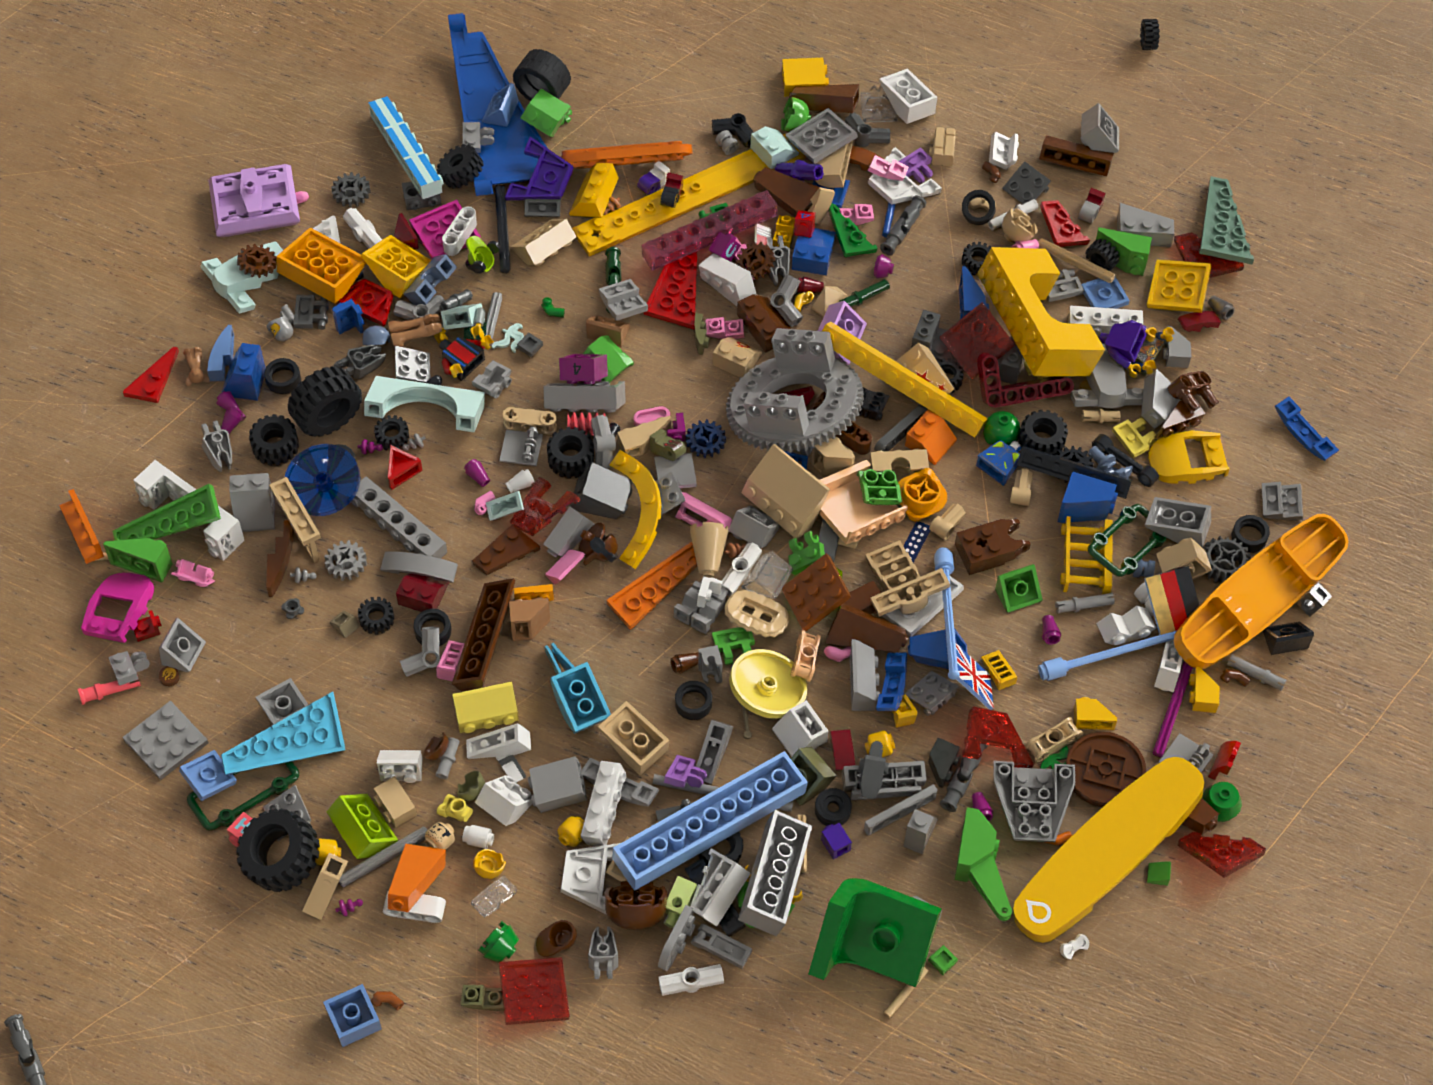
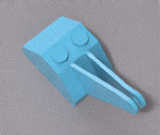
M554 643L550 644L552 651L548 645L544 646L545 652L556 672V675L550 678L554 696L564 720L573 733L576 734L605 721L611 713L588 662L574 667ZM553 653H554L555 657L557 658L558 662L560 663V665H561V666L563 667V669L565 670L564 672H561V670H560V668H559V666H558V664H557V662H556V660H555V658H554V656H553Z

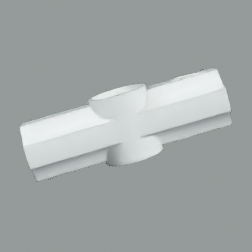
M356 208L346 210L343 219L350 226L359 242H363L369 249L382 241L376 233L373 224L369 220H365Z
M753 542L747 543L740 555L733 560L731 568L722 580V586L728 589L727 596L735 593L741 583L748 578L749 571L762 554V549Z
M720 964L698 969L689 967L683 972L658 977L662 996L684 991L693 993L699 988L724 983ZM689 977H693L696 979V981L693 983H689L686 981V979Z

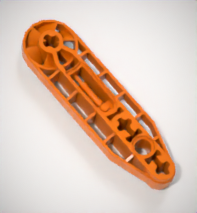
M682 141L565 150L562 151L561 158L573 165L574 169L592 168L596 163H613V166L654 163L657 161L683 160L684 156L692 155L693 151L691 144H682Z

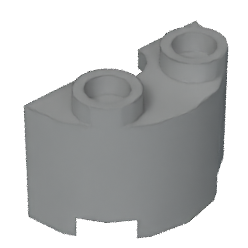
M493 360L485 368L482 375L479 374L472 381V386L497 399L504 387L508 388L511 384V369Z

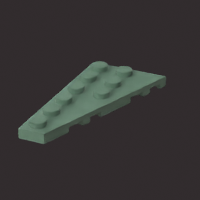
M1211 176L1199 254L1253 265L1254 257L1250 253V245L1246 241V233L1240 215L1236 211L1237 206L1232 198L1233 193L1229 181Z

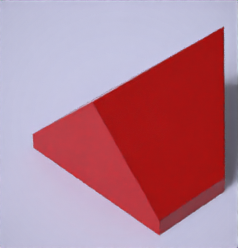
M390 445L388 483L389 488L393 490L423 470L421 460L418 457Z

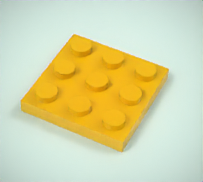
M1157 259L1147 308L1202 313L1211 264Z

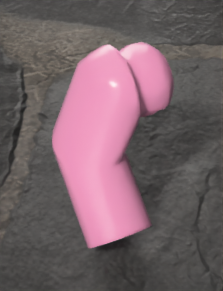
M492 491L485 493L475 500L474 510L478 515L485 514L487 510L486 502L495 499Z
M827 646L824 649V653L829 659L841 662L850 657L851 647L848 646L841 650L833 646Z

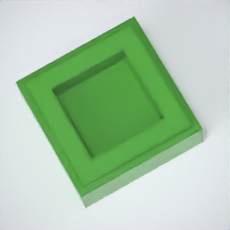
M943 945L928 958V961L944 975L958 962V959Z

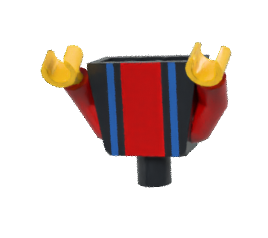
M490 335L484 336L481 340L458 337L452 343L444 339L439 345V348L443 350V360L441 363L444 373L453 376V378L457 377L460 381L464 380L485 360L484 348L489 350V344L494 343Z

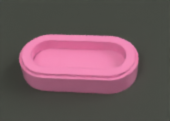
M662 406L640 410L634 415V425L638 426L641 423H648L660 417L670 416V411Z

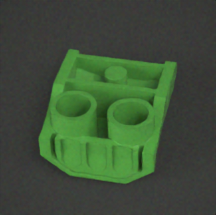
M608 335L600 336L583 353L607 354L608 376L602 378V382L610 383L625 369L634 365L633 360L610 340Z
M868 469L864 472L858 471L857 476L859 477L864 503L872 505H897L902 503L900 485L897 482L895 472L892 470L876 472L873 469Z

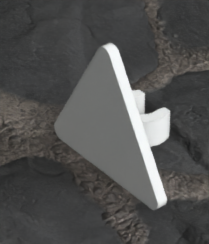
M334 215L326 220H322V223L313 228L340 243L336 217Z

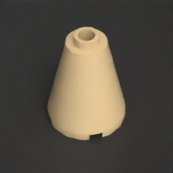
M703 522L702 526L697 527V523L690 526V534L698 571L700 574H703V577H714V574H717L719 571L728 535V526L724 528V524Z

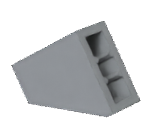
M1158 369L1144 379L1141 414L1154 429L1167 420L1180 399L1171 396L1167 389L1171 382Z
M569 507L544 542V545L548 547L547 552L554 557H557V555L562 557L582 540L580 537L582 531H588L595 523L572 507Z
M915 809L907 825L903 847L923 854L938 819Z

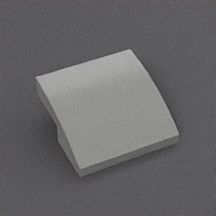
M631 279L599 288V294L606 308L616 321L648 311L647 303L639 296V288Z
M691 453L681 455L675 461H670L661 456L654 457L657 480L673 472L675 479L681 484L680 489L697 487Z
M1281 482L1262 483L1264 518L1303 520L1301 484L1281 485Z

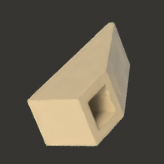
M671 416L660 417L654 421L641 423L636 427L626 428L617 432L621 451L632 457L643 455L650 449V435L659 429L667 432L671 428Z
M331 853L328 854L302 912L320 920L322 919L348 863L347 860Z

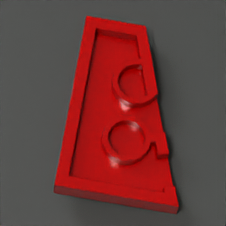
M1058 200L1041 202L1040 208L1055 245L1065 247L1089 244L1090 239L1080 232L1081 228L1078 224H1074L1071 221L1069 213Z

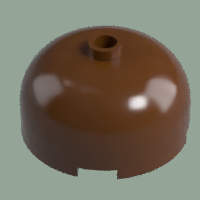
M622 881L621 886L615 888L609 886L604 893L605 911L608 918L615 925L623 929L644 930L651 928L663 919L667 911V890L664 886L660 888L653 886L652 881L635 891L628 881Z

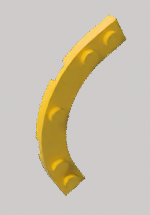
M619 450L610 466L632 480L638 490L641 502V514L637 530L619 559L636 570L657 534L655 530L658 520L661 518V497L658 485L650 471L634 457Z

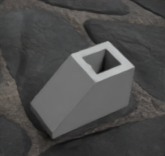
M1171 327L1175 333L1172 335L1173 340L1171 342L1163 340V344H1165L1163 359H1166V367L1188 368L1191 360V342Z

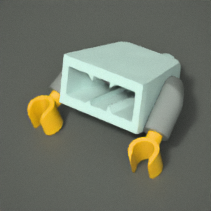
M482 304L464 305L441 311L442 331L434 335L437 342L440 343L444 339L448 340L445 334L448 329L473 326L470 331L474 339H476L477 335L483 338L484 333L481 327L485 321L486 314Z

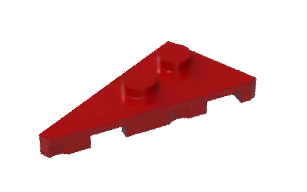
M173 346L124 389V397L158 403L179 353L178 347Z

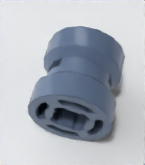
M1141 559L1133 573V577L1139 578L1142 576L1147 578L1154 576L1155 561L1149 560L1146 562Z

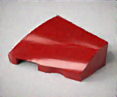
M1226 741L1221 745L1209 772V778L1215 780L1219 772L1228 775L1241 745L1240 742Z

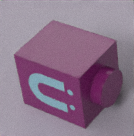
M719 232L709 251L731 262L741 245L735 241L737 238L730 233L725 235Z

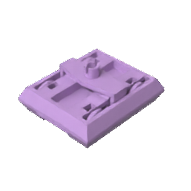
M282 164L259 169H242L241 172L213 176L208 179L217 237L223 238L297 225L300 222L291 165Z

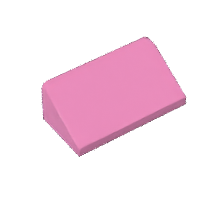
M568 550L545 574L546 577L554 585L557 584L583 559L585 554L576 550Z

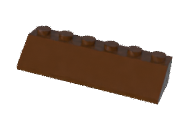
M514 578L484 583L452 681V685L461 692L484 687L508 611L509 602L513 595Z

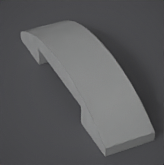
M385 552L380 570L396 574L403 572L433 577L438 581L453 583L458 564L415 553Z
M589 758L582 769L583 778L595 785L600 762ZM626 778L621 789L620 799L649 807L659 789L643 781L637 783Z

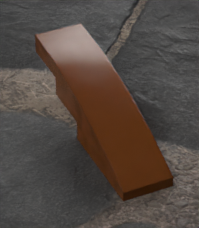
M284 520L283 537L275 538V554H267L266 588L269 597H273L277 591L290 559L294 529L288 520Z

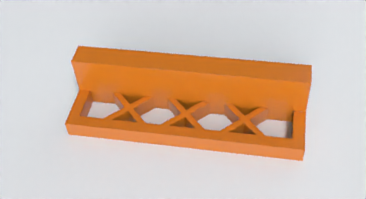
M74 489L68 491L71 501L59 506L84 561L88 564L104 557V554Z

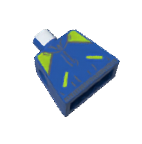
M998 441L978 455L976 466L1004 486L1018 467L1017 462L1020 456L1018 452L1021 450V446L1016 441H1013L1009 446L1003 441Z

